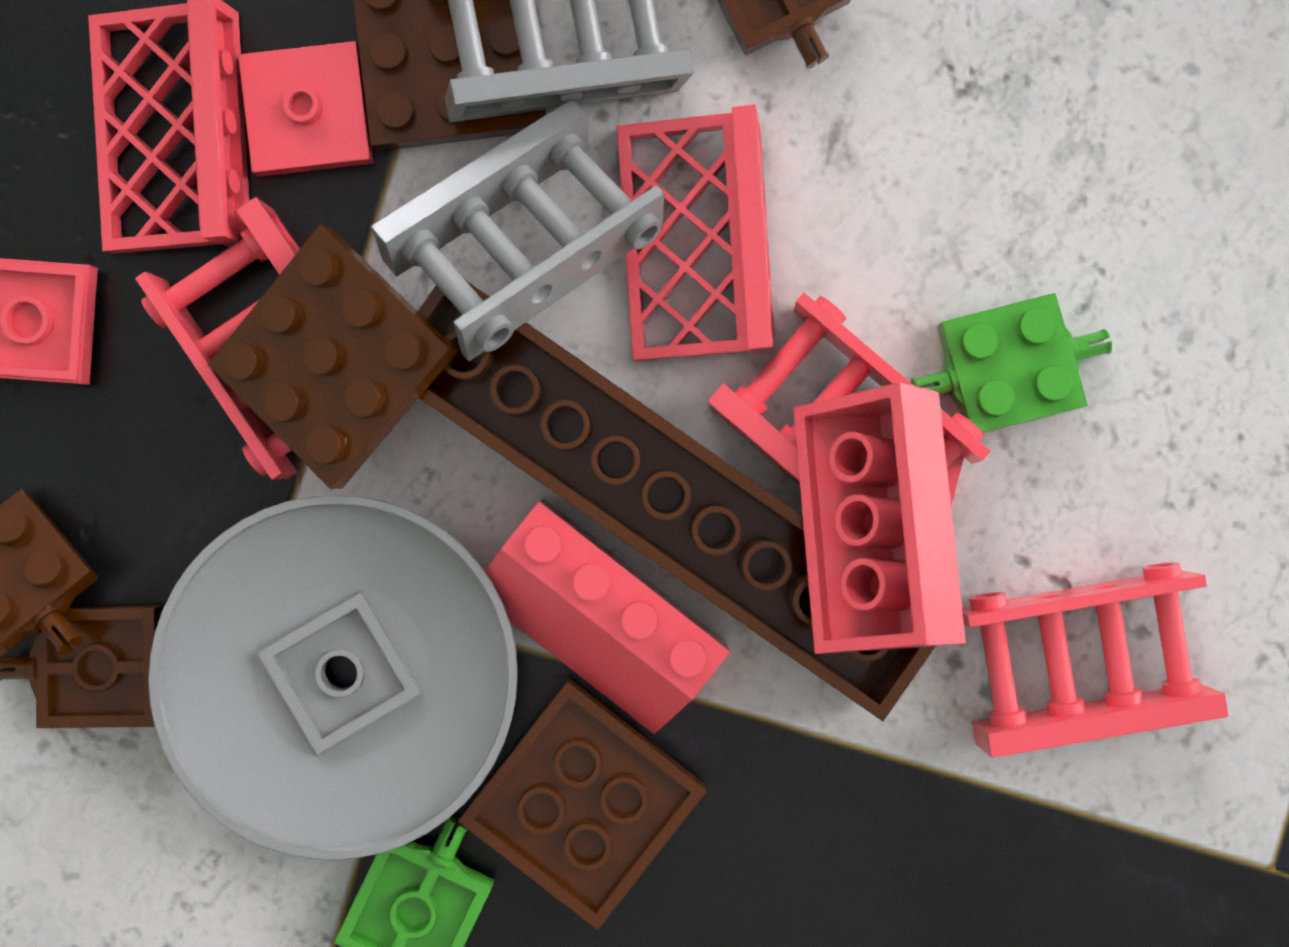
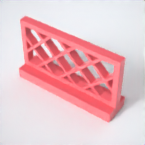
M187 0V3L88 15L102 251L118 254L219 244L227 247L233 246L243 239L241 232L247 229V226L236 210L250 201L244 101L238 54H241L239 12L222 0ZM188 22L189 41L174 59L158 43L173 24ZM149 27L146 32L141 28ZM130 29L140 40L123 62L119 64L111 56L110 32ZM154 51L169 66L149 91L133 75L150 53ZM182 77L191 85L192 101L178 118L162 101ZM126 84H128L144 99L126 122L123 123L115 115L114 100ZM157 110L173 126L153 150L136 134L154 111ZM185 136L195 145L196 161L182 177L165 160ZM131 142L147 159L128 182L118 173V157ZM158 169H160L176 186L157 209L140 192ZM187 196L198 204L200 231L181 232L169 220ZM134 201L150 216V219L135 237L122 238L121 216ZM163 228L168 234L157 233Z
M756 104L732 107V113L618 125L617 138L621 190L633 201L657 185L664 192V199L675 208L674 212L664 222L663 229H661L653 242L641 251L640 249H632L626 253L633 360L646 361L743 352H775L761 123ZM723 130L724 152L709 170H706L685 152L699 133ZM684 135L677 144L667 136ZM657 138L671 150L650 177L634 164L632 140ZM679 157L702 176L681 203L658 185V182ZM724 166L726 169L727 186L716 178ZM635 175L645 182L637 192L635 190ZM710 183L728 198V211L712 230L688 210ZM683 215L707 235L685 262L661 243ZM728 225L730 227L731 246L720 237ZM714 242L732 257V271L717 289L692 269ZM656 248L680 267L658 294L648 287L641 277L642 264ZM687 274L711 293V296L689 321L665 301ZM732 284L734 286L735 305L723 296ZM643 291L653 299L645 310L643 306ZM718 300L736 316L737 340L712 342L696 328ZM662 306L684 327L669 345L646 347L645 323ZM691 332L703 342L682 344Z

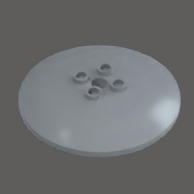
M345 495L313 496L287 501L263 509L241 520L220 534L194 559L174 586L162 610L154 634L149 666L150 706L155 729L164 754L187 792L207 813L240 837L263 848L282 854L322 860L361 858L400 847L427 834L463 806L482 784L504 745L513 717L518 681L516 645L505 605L494 583L469 550L448 531L428 518L407 508L382 500ZM344 656L355 664L357 678L352 686L339 688L329 682L325 669L331 657Z

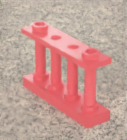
M255 197L236 210L247 226V229L241 232L243 239L173 286L170 285L168 280L148 272H143L135 279L147 295L141 299L146 312L161 328L165 329L168 327L246 441L247 445L242 447L247 461L261 476L268 474L271 480L289 479L298 473L286 456L292 450L275 433L271 434L263 420L208 365L258 301L206 336L186 308L256 259H259L262 263L269 259L280 275L300 250L274 209Z
M805 292L796 300L794 313L805 322L747 388L741 385L734 392L723 383L708 400L709 408L799 486L795 423L792 427L785 424L778 431L762 415L768 409L764 403L823 337L850 361L814 402L852 394L868 376L881 387L899 382L913 385L842 325L846 317L832 302L822 296H819L814 301ZM941 409L947 468L959 455H962L971 464L983 461L991 452L980 442L984 437L983 432L962 414L955 413L951 418Z
M1166 562L1142 567L1143 576L1011 599H1006L1005 592H990L969 597L970 606L962 607L963 622L968 627L980 626L994 710L989 712L990 719L972 722L976 745L991 758L1229 717L1225 693L1200 684L1199 679L1192 677L1178 592L1207 587L1205 575L1181 570L1180 563ZM1153 596L1167 680L1162 681V689L1141 692L1140 688L1134 687L1120 602ZM1096 606L1110 690L1104 692L1105 699L1083 702L1082 698L1076 697L1062 612ZM1038 616L1052 700L1046 703L1047 709L1025 713L1024 708L1018 707L1004 622Z

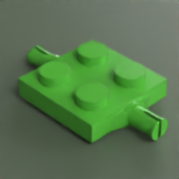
M1056 293L941 322L937 329L944 350L943 371L919 378H911V384L921 388L934 385V387L926 389L939 392V396L950 394V397L960 409L961 414L972 421L984 434L1088 406L1079 375V360L1102 354H1110L1112 352V341L1088 346L1110 338L1109 333L1105 329L1072 338V334L1065 327Z
M450 816L445 821L434 846L411 841L400 847L376 854L334 944L341 947H464L495 880L463 865L455 857L468 831L467 828L459 823L452 840L448 839L458 819L457 817Z

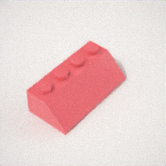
M899 382L793 407L815 654L966 644L939 392Z
M545 499L537 502L485 570L505 605L511 623L653 734L660 730L695 698L730 653L726 642Z

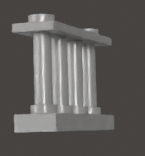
M448 0L462 71L457 74V79H450L445 95L449 123L558 108L570 99H573L578 105L677 92L694 74L690 49L669 51L668 45L661 43L653 0H629L638 50L633 53L634 56L613 59L610 52L604 51L595 1L570 0L581 57L574 64L554 66L552 60L546 59L535 1L509 0L522 64L517 67V71L494 74L493 68L486 67L473 0Z
M573 99L565 102L371 226L382 261L396 277L413 266H420L463 315L454 321V326L461 353L468 361L483 351L490 352L501 347L509 340L513 331L632 249L639 250L648 246L663 229L664 192L656 185L633 201L628 198L586 154L589 152L587 113ZM568 169L611 216L586 233H583L538 184L558 171ZM512 201H520L563 247L535 267L489 217ZM463 233H471L513 280L512 283L485 301L481 299L439 251L440 248Z

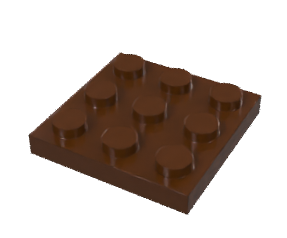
M353 0L370 142L375 151L511 136L547 115L545 109L449 123L445 95L450 79H457V74L462 71L448 0ZM473 0L486 67L493 68L494 74L517 71V67L522 64L510 1Z
M320 224L208 365L329 489H343L457 354L458 350L332 228Z
M568 678L467 806L458 822L598 930L707 792L706 784Z

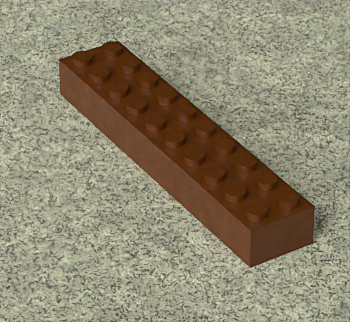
M467 281L483 301L489 298L487 294ZM437 285L434 287L418 312L458 352L419 397L422 401L882 722L885 720L936 646L815 654L803 516L527 322L514 330L509 340L498 349L490 352L483 351L468 361L461 353L454 326V321L463 315Z

